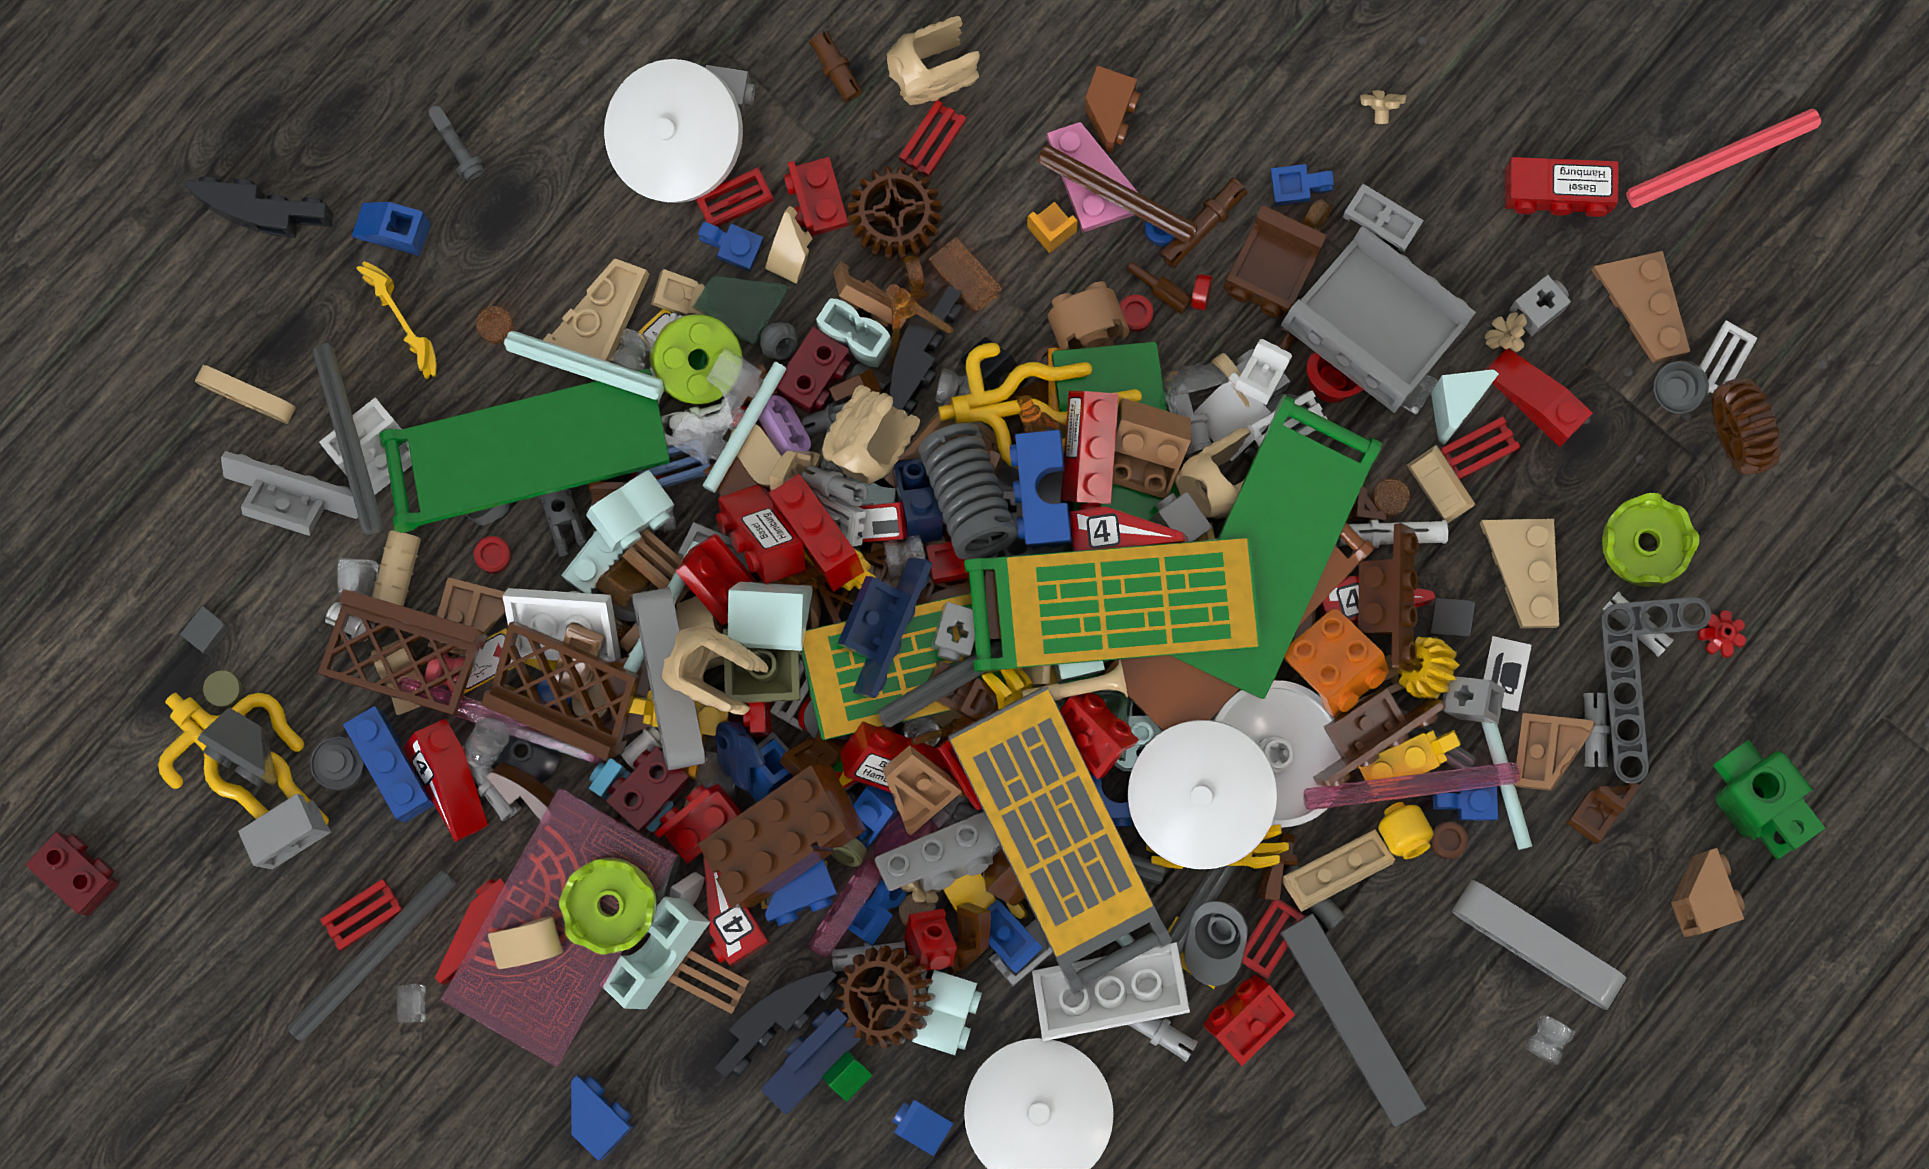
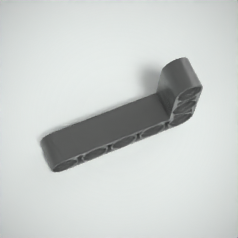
M1689 597L1617 603L1610 605L1602 614L1601 628L1613 764L1617 776L1626 783H1637L1643 780L1648 773L1649 767L1637 635L1686 632L1702 629L1711 619V610L1706 601L1700 598ZM1688 604H1697L1702 608L1704 615L1699 624L1691 625L1684 620L1683 610ZM1651 607H1659L1666 614V621L1659 628L1649 626L1645 620V613ZM1622 610L1628 615L1629 623L1624 630L1615 631L1611 629L1607 622L1610 612ZM1618 646L1628 648L1632 654L1630 664L1623 668L1615 666L1611 661V652ZM1623 682L1631 684L1635 690L1634 699L1627 704L1619 703L1614 697V689ZM1631 719L1636 722L1638 734L1634 739L1623 740L1619 737L1617 727L1621 721ZM1628 756L1639 758L1642 764L1640 773L1633 777L1624 775L1620 769L1622 760Z

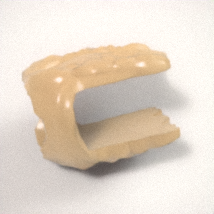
M959 16L948 18L936 24H930L925 28L918 29L914 33L902 35L886 54L889 76L898 83L901 89L900 95L910 105L937 101L939 98L956 92L962 87L971 86L979 78V73L976 70L980 58L978 51L968 53L958 59L931 69H927L920 60L960 45L958 37L962 32L959 27L963 23Z
M859 385L855 388L851 399L836 414V421L831 424L830 431L825 437L822 454L827 462L833 461L837 466H840L845 475L871 485L892 472L895 463L898 462L899 457L910 443L911 436L917 431L920 419L917 416H908L904 410H899L892 406L893 397L888 394L882 393L879 395V392H870V388Z
M1247 428L1236 429L1227 437H1223L1221 440L1205 446L1202 452L1190 457L1176 475L1174 481L1180 496L1188 492L1205 518L1222 519L1227 518L1244 480L1237 485H1232L1222 475L1218 466L1230 460L1239 451V448L1251 433ZM1199 480L1207 487V495L1202 490Z
M688 627L680 630L675 637V646L670 657L664 659L661 677L665 684L673 690L681 691L692 700L699 701L706 706L711 705L720 711H729L740 715L747 713L750 709L749 706L703 681V675L707 669L709 659L716 652L747 670L765 673L768 671L767 664L753 652L747 650L742 644L721 634L714 628Z

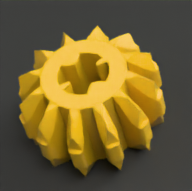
M1417 637L1415 641L1417 659L1413 663V672L1403 673L1396 670L1401 675L1399 684L1415 697L1438 699L1440 693L1449 692V682L1457 680L1453 675L1454 670L1460 666L1454 660L1457 652L1438 638Z

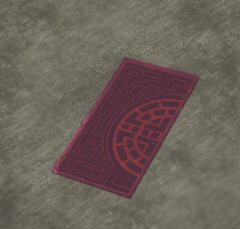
M559 788L441 1001L547 1061L550 1065L558 1067L623 952L619 951L601 955L584 946L574 944L568 939L564 930L565 921L559 907V901L569 877L576 870L591 861L601 858H618L634 864L643 871L653 885L656 894L677 855L672 850H667L568 793L567 790ZM603 895L600 900V907L606 914L613 915L619 910V901L613 895ZM553 916L563 950L562 954L525 965L504 969L497 968L488 938L490 932L515 928L533 920Z

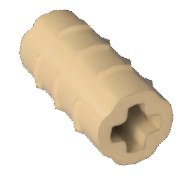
M389 531L386 545L383 547L384 553L381 564H379L377 580L374 582L375 587L372 597L404 606L406 595L409 592L408 587L413 575L415 560L418 557L417 553L421 541L419 537L407 533Z

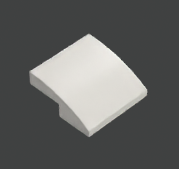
M374 398L352 416L374 495H376L390 483L385 449L380 445L379 434L384 430L401 428L380 402ZM333 430L319 443L346 474L335 430ZM408 442L399 446L403 472L412 466Z

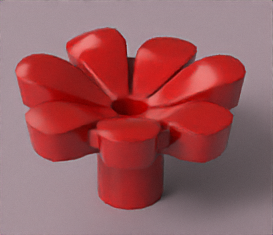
M1728 610L1720 611L1719 617L1711 613V619L1707 624L1708 628L1699 629L1697 632L1699 640L1709 641L1705 646L1707 653L1713 655L1721 649V655L1725 658L1733 655V646L1740 648L1746 642V638L1739 634L1745 627L1744 622L1740 619L1732 621V613Z

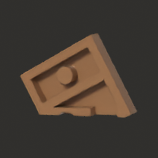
M840 261L833 272L838 294L841 297L840 300L848 303L855 310L862 308L871 313L872 319L883 326L888 327L891 324L901 329L908 318L904 305L882 291L871 281L866 280L863 283L850 276L848 271L850 267Z
M448 577L437 617L477 628L484 634H487L506 613L503 601V594L505 592ZM429 641L428 647H429L430 649H433V647H432V645H431V643H430V641ZM436 642L439 649L446 646L445 644ZM455 648L447 653L466 657L467 651Z
M1523 713L1514 786L1553 791L1591 735L1595 722L1593 720Z
M910 745L883 768L889 789L892 792L906 832L909 835L917 831L962 792L961 787L953 777Z

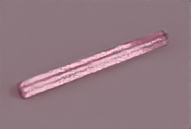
M402 677L399 682L402 691L406 693L422 687L420 681L409 677ZM438 687L431 689L436 702L449 706L453 692ZM426 692L419 695V697L428 699ZM465 696L462 697L456 717L595 764L600 763L602 760L597 756L484 707L480 701Z
M1509 762L1345 783L1333 788L1330 786L1306 788L1303 791V801L1306 809L1315 810L1510 785L1520 781V771L1516 763Z

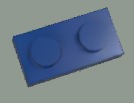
M996 899L987 908V910L991 911L989 945L1017 973L1043 947L999 899Z

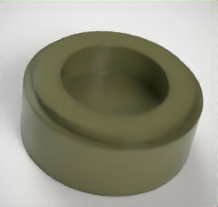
M224 670L210 674L203 686L204 696L207 701L220 708H228L235 705L241 698L243 691L240 679L231 672Z
M854 838L841 848H833L835 852L831 855L844 865L856 867L860 866L863 862L867 849L859 840Z

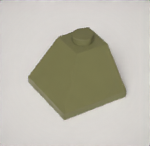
M723 629V634L728 636V629ZM747 648V650L753 652L767 664V673L747 670L724 657L725 694L742 703L800 700L799 651Z

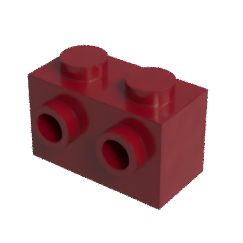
M813 327L786 366L787 370L776 387L777 395L785 398L807 414L815 413L817 408L823 410L832 396L829 388L833 386L837 379L842 381L852 366V363L849 361L851 359L849 349Z
M657 746L652 752L649 749L643 751L634 761L633 766L636 769L628 778L625 779L621 776L607 791L611 796L606 802L640 833L646 830L692 780L682 769L668 771L664 754Z
M55 832L25 866L77 914L90 916L119 884L111 876L114 873V869L100 857L94 860L85 852L88 845L74 833L68 836Z

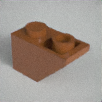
M1097 66L1085 97L1084 110L1105 152L1112 154L1116 143L1122 145L1129 128V125L1124 123L1128 112H1135L1141 93L1136 92L1137 79Z

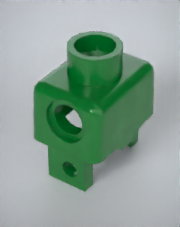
M1748 740L1713 765L1727 784L1716 794L1717 804L1742 838L1750 837L1752 840H1755L1759 837L1776 860L1791 850H1796L1825 829L1824 825L1802 798L1811 792L1813 788L1783 752L1775 751L1763 759L1750 740ZM1753 786L1760 791L1761 797L1754 792ZM1775 832H1779L1785 840L1784 844H1777L1774 841L1773 835Z

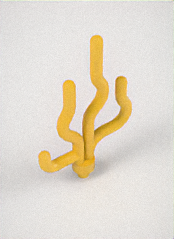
M996 343L982 344L975 347L966 359V373L971 394L951 397V405L938 407L940 420L954 419L955 424L972 422L989 424L996 435L998 450L1002 459L1012 467L1010 458L1011 436L1005 420L1001 417L1021 413H1034L1044 421L1055 426H1066L1067 411L1058 412L1036 399L1002 401L1007 400L1027 377L1035 376L1047 381H1062L1084 377L1092 372L1090 363L1081 362L1051 367L1039 362H1027L1017 366L1010 372L999 388L985 391L980 363L985 358L997 356L1000 353V347ZM1137 389L1116 392L1119 394L1118 406L1122 398L1135 402H1140L1142 399V394ZM1065 438L1062 439L1063 453L1065 449Z
M175 692L167 698L165 703L173 710L170 718L184 732L164 750L160 756L158 768L163 780L171 788L178 789L183 785V778L173 768L174 761L194 742L204 751L206 746L197 739L219 716L206 712L192 697L183 700ZM249 694L231 708L243 716L255 707L264 708L269 713L272 728L279 738L295 752L301 751L304 748V741L287 724L282 706L269 694ZM271 752L278 785L284 795L289 799L295 794H301L307 803L311 800L293 782L290 767L286 761L275 752ZM204 753L205 780L214 792L222 797L238 801L255 819L269 812L248 790L240 785L224 781L219 775V763ZM320 810L327 826L329 822L328 817Z

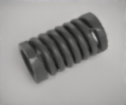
M959 423L943 427L928 435L918 447V452L924 464L926 474L929 477L930 485L934 489V496L938 501L939 510L942 512L943 521L947 525V532L951 537L954 552L962 559H977L995 554L1008 547L1018 536L1013 516L1008 511V503L1003 499V489L999 487V479L994 474V465L990 463V454L986 451V444L982 439L981 430L972 423ZM960 434L970 435V436L958 437V438H955V439L950 440V441L947 442V439H949V438H951V437H953V436H956V435H960ZM1006 532L1001 538L993 540V538ZM989 541L983 544H968L970 542Z

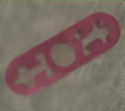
M869 859L861 863L812 935L808 948L820 957L826 958L833 951L882 876L875 863Z

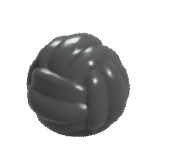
M783 322L772 323L766 326L761 333L760 341L763 354L775 360L790 357L797 348L795 328L789 323Z

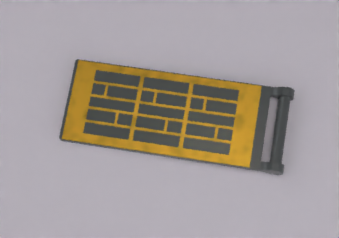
M1041 687L948 736V740L1073 994L1083 990V985L1158 945L1162 948L1172 942L1048 687ZM1147 923L1150 924L1152 932L1078 972L1072 966V963Z

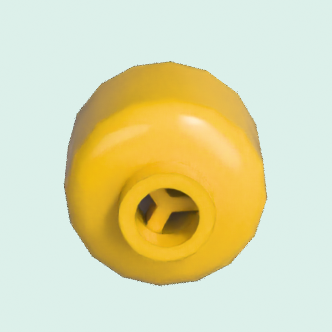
M1398 802L1384 811L1385 817L1380 821L1378 829L1393 855L1403 856L1404 859H1412L1430 848L1429 842L1434 833L1419 806H1405L1403 802Z

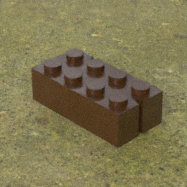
M810 765L705 838L698 845L712 872L721 873V876L716 880L730 907L753 908L835 852L833 848H841L866 829L832 766Z

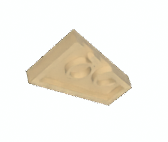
M614 259L586 290L587 295L574 310L570 308L562 319L564 321L552 335L548 333L543 341L611 362L650 274L646 269Z
M1554 519L1481 520L1480 526L1484 535L1486 534L1492 549L1491 554L1504 580L1505 590L1520 628H1557L1559 626Z

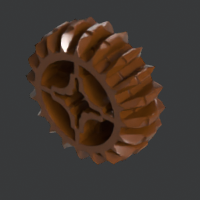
M886 165L884 167L885 175L880 176L873 169L871 171L872 182L861 178L859 182L863 190L853 189L851 192L852 197L856 201L849 202L847 207L848 211L853 213L848 216V224L855 226L852 230L853 237H862L860 245L863 249L873 244L872 255L875 257L880 254L882 249L885 250L887 260L892 259L893 252H899L901 260L906 259V250L908 249L917 256L920 253L918 243L928 248L931 245V240L927 235L937 236L939 234V229L934 224L942 223L943 217L938 213L942 209V201L935 199L938 196L937 188H928L930 184L928 177L917 181L918 171L916 169H913L908 176L905 175V168L902 165L898 167L897 173H891L890 166ZM897 189L910 192L919 199V202H915L914 199L901 198ZM886 191L885 201L873 206V210H867L871 201L877 195ZM891 200H894L895 207L899 208V226H896L895 218L891 217ZM924 215L920 224L913 231L904 235L905 225L909 221L916 220L917 216ZM875 223L876 226L890 228L894 237L877 232L870 224Z
M1735 378L1726 381L1723 385L1717 386V389L1713 391L1711 399L1713 406L1711 412L1714 416L1713 424L1716 426L1721 445L1726 452V457L1730 458L1732 466L1741 474H1746L1747 476L1754 473L1759 474L1774 467L1779 463L1781 449L1779 447L1781 440L1778 436L1779 429L1776 426V417L1773 416L1771 405L1768 404L1766 395L1761 392L1760 387L1750 378L1738 380Z
M885 945L880 946L878 951L874 947L866 949L865 956L863 954L855 955L853 957L854 965L849 964L843 968L848 978H840L837 982L844 988V992L837 993L835 998L840 1001L844 1000L845 1007H841L839 1010L849 1016L844 1027L851 1028L856 1026L855 1038L860 1039L866 1036V1043L870 1046L876 1045L878 1042L882 1048L891 1047L892 1042L895 1046L905 1044L906 1038L912 1040L918 1036L916 1029L921 1030L928 1025L923 1016L932 1015L934 1010L927 1006L926 1002L934 1000L936 996L926 992V987L932 985L933 980H923L921 976L925 973L927 967L924 965L914 967L917 956L911 954L904 958V949L895 948L891 951V948ZM878 966L885 967L884 974L879 976L877 983H865L867 977ZM902 980L906 986L908 994H906L902 988ZM885 990L887 992L885 995H888L889 1001L892 1002L885 1003L884 1000L886 998H882V993L879 991ZM864 1000L868 1004L869 1013L865 1007ZM894 1010H906L904 1017L894 1027L885 1026L887 1018L892 1017Z

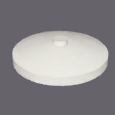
M677 59L660 60L647 64L627 77L610 101L604 126V138L608 157L619 177L637 193L650 199L670 203L692 201L707 195L717 188L733 169L740 153L743 137L741 112L736 98L726 83L715 73L703 66Z
M1276 680L1273 681L1265 699H1259L1243 690L1236 692L1214 715L1212 721L1229 724L1246 733L1266 754L1274 771L1277 785L1276 811L1271 826L1281 824V828H1287L1306 823L1322 814L1335 801L1344 783L1331 788L1330 786L1318 785L1313 779L1315 775L1341 758L1323 728L1333 721L1334 718L1324 709L1320 696L1302 685Z
M1187 721L1162 731L1146 745L1138 756L1129 779V810L1140 836L1161 857L1187 868H1219L1245 857L1265 837L1276 811V779L1266 754L1246 733L1219 721Z
M1041 1038L1026 1039L1001 1048L991 1055L978 1069L966 1096L965 1127L975 1154L987 1169H1091L1103 1154L1111 1135L1113 1102L1102 1073L1085 1054L1060 1041H1043Z

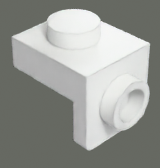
M1260 339L1234 389L1267 405L1292 357L1291 353L1264 339Z

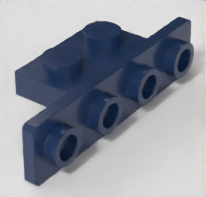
M909 558L896 588L873 576L865 577L837 643L867 658L854 687V693L860 696L876 698L885 686L887 671L892 659L901 648V638L905 628L914 617L915 604L920 592L929 581V571L932 566V562L929 560Z
M864 1000L865 1007L869 1013L868 1004ZM838 1008L833 1013L826 1009L812 1023L816 1030L806 1040L800 1035L785 1050L789 1055L784 1061L785 1064L762 1086V1092L784 1114H788L822 1080L823 1074L847 1050L850 1051L862 1039L854 1037L856 1026L851 1028L844 1027L849 1016L848 1014H843Z

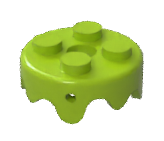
M691 314L677 318L661 329L650 350L649 361L656 378L663 381L665 386L664 392L684 403L705 404L720 399L736 384L741 373L742 351L737 337L722 321L712 316ZM694 349L703 350L707 356V363L700 370L693 369L688 362V356Z
M1647 493L1620 505L1607 520L1602 536L1603 553L1612 570L1623 580L1642 587L1660 586L1671 582L1687 569L1699 545V534L1693 528L1687 511L1682 506L1664 500L1659 493ZM1649 533L1655 537L1657 541L1655 551L1648 552L1640 547L1638 542L1640 534Z
M618 858L597 859L576 870L569 877L559 901V907L565 921L564 930L568 939L574 944L584 946L601 955L627 950L635 946L648 933L654 922L657 910L654 888L646 874L634 864ZM603 895H613L617 898L619 910L616 914L609 915L603 912L600 907V900Z

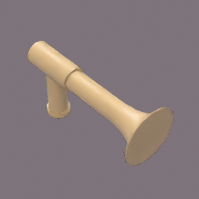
M1120 660L1118 666L1105 675L1064 684L1057 683L1043 686L1049 688L1055 701L1062 700L1061 698L1100 690H1118L1128 697ZM1041 687L1023 690V697Z

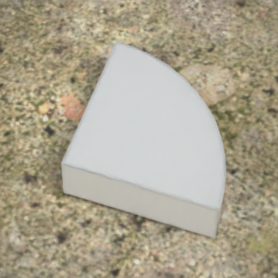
M697 872L691 873L671 887L669 897L686 899L690 904L694 905L702 890L705 877Z

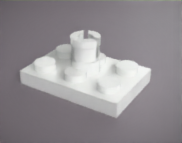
M508 588L503 594L508 625L510 622L516 621L563 642L567 627L574 623L605 636L599 658L608 662L620 659L621 654L611 595L580 593L578 591L558 592ZM518 634L515 645L522 658L532 653L533 650L528 639ZM549 649L544 652L547 660H558V651Z

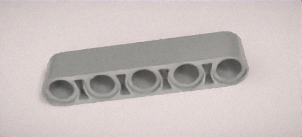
M668 587L633 594L634 610L667 770L705 764L704 748L694 700L684 695L681 691L673 690L665 684L661 677L664 659L670 657L675 646V637L679 633L671 589Z
M1471 880L1452 910L1454 915L1604 1010H1608L1627 979L1625 975L1477 881Z

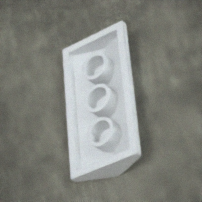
M1177 942L1170 943L1162 948L1159 945L1083 985L1084 989L1076 994H1073L1059 965L1032 971L1043 1041L1190 1013ZM1104 957L1074 962L1072 966L1078 972Z

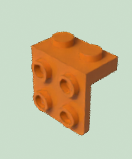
M1337 609L1330 610L1289 645L1284 659L1319 693L1324 709L1334 719L1342 712L1351 710L1365 692L1378 687L1389 673L1384 653Z

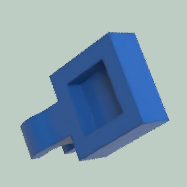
M1306 164L1271 168L1270 173L1275 206L1310 202V192L1327 193L1333 191L1334 180L1332 171L1307 174Z
M703 222L698 233L701 242L719 248L717 254L719 260L748 272L751 271L764 242V237L733 224L730 225L727 233H725L718 227Z
M1497 783L1457 784L1458 794L1436 793V795H1432L1433 810H1458L1459 821L1498 820Z
M882 879L878 883L871 899L863 896L843 926L873 946L893 916L888 910L899 906L904 901L906 892L897 888L890 894Z

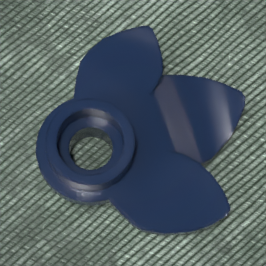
M723 721L717 725L715 734L719 766L725 776L731 775L736 786L743 790L751 791L753 787L750 767H761L766 762L756 743L748 736L746 729L738 721Z

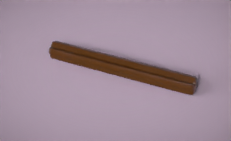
M1045 145L1039 153V164L1183 242L1190 243L1196 235L1198 226L1195 223L1058 149Z

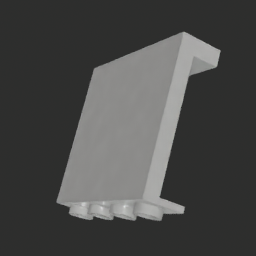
M1362 226L1352 242L1301 300L1298 299L1290 308L1281 326L1395 413L1461 334L1476 312L1468 307L1464 300L1455 297L1442 287L1434 277L1425 274L1412 264L1408 257L1399 254L1386 244L1380 236Z

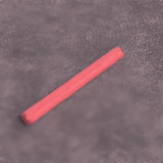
M1809 109L1631 187L1626 192L1627 200L1632 207H1639L1819 127L1821 118L1816 109Z

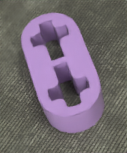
M778 395L771 396L759 416V421L771 442L781 455L788 450L809 451L811 447L810 438L793 407L785 398Z

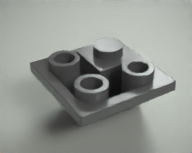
M229 707L198 737L197 740L206 746L203 753L210 756L213 760L228 769L232 763L236 764L235 772L258 787H261L263 782L274 787L277 778L267 732L258 724Z

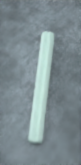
M510 331L504 340L506 350L654 400L659 399L664 392L665 386L659 378L516 331Z

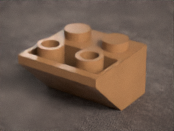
M1122 398L1117 411L1112 483L1163 499L1168 497L1191 442V418Z
M1717 848L1692 856L1671 901L1684 937L1702 934L1744 919L1741 912L1745 910L1743 899L1737 889L1733 890L1728 878L1731 875L1729 862L1724 854H1719Z

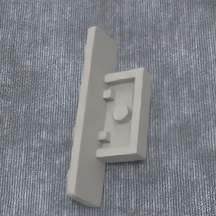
M225 451L221 457L223 476L226 479L252 486L241 506L242 515L308 536L311 535L324 509L354 519L358 518L351 489L346 486H336L323 482L313 476H304L285 470L278 465L262 463L243 454L237 455Z
M982 812L881 854L875 858V863L889 891H893L916 880H920L925 892L932 889L942 890L949 887L960 877L967 874L974 876L984 872L989 865L993 864L992 848L1000 844L985 813Z

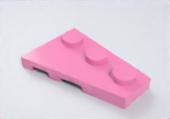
M1081 122L1047 133L1050 146L1137 192ZM1061 175L1082 233L1134 216V214Z

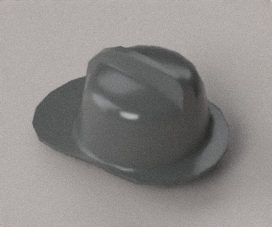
M1214 900L1206 902L1195 910L1185 945V962L1194 978L1205 985L1219 986L1228 983L1236 976L1241 966L1247 942L1248 925L1242 913L1235 908V904Z

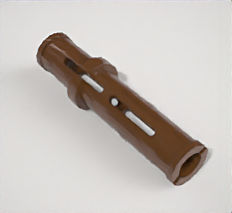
M1231 178L1212 199L1208 198L1203 203L1204 208L1191 220V222L1198 226L1193 240L1190 243H1185L1174 237L1158 253L1161 258L1165 257L1163 261L1175 269L1186 255L1219 222L1224 223L1227 220L1229 211L1248 194L1247 189H1241L1243 185L1237 179Z

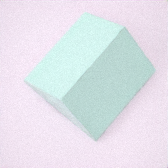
M1492 369L1441 376L1431 392L1437 436L1441 444L1445 445L1499 373Z
M738 582L729 589L728 637L746 648L802 651L813 591L812 586Z

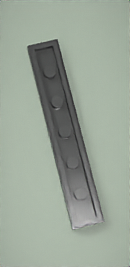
M1310 914L1280 932L1281 936L1391 1125L1395 1128L1426 1110L1427 1108L1314 914Z

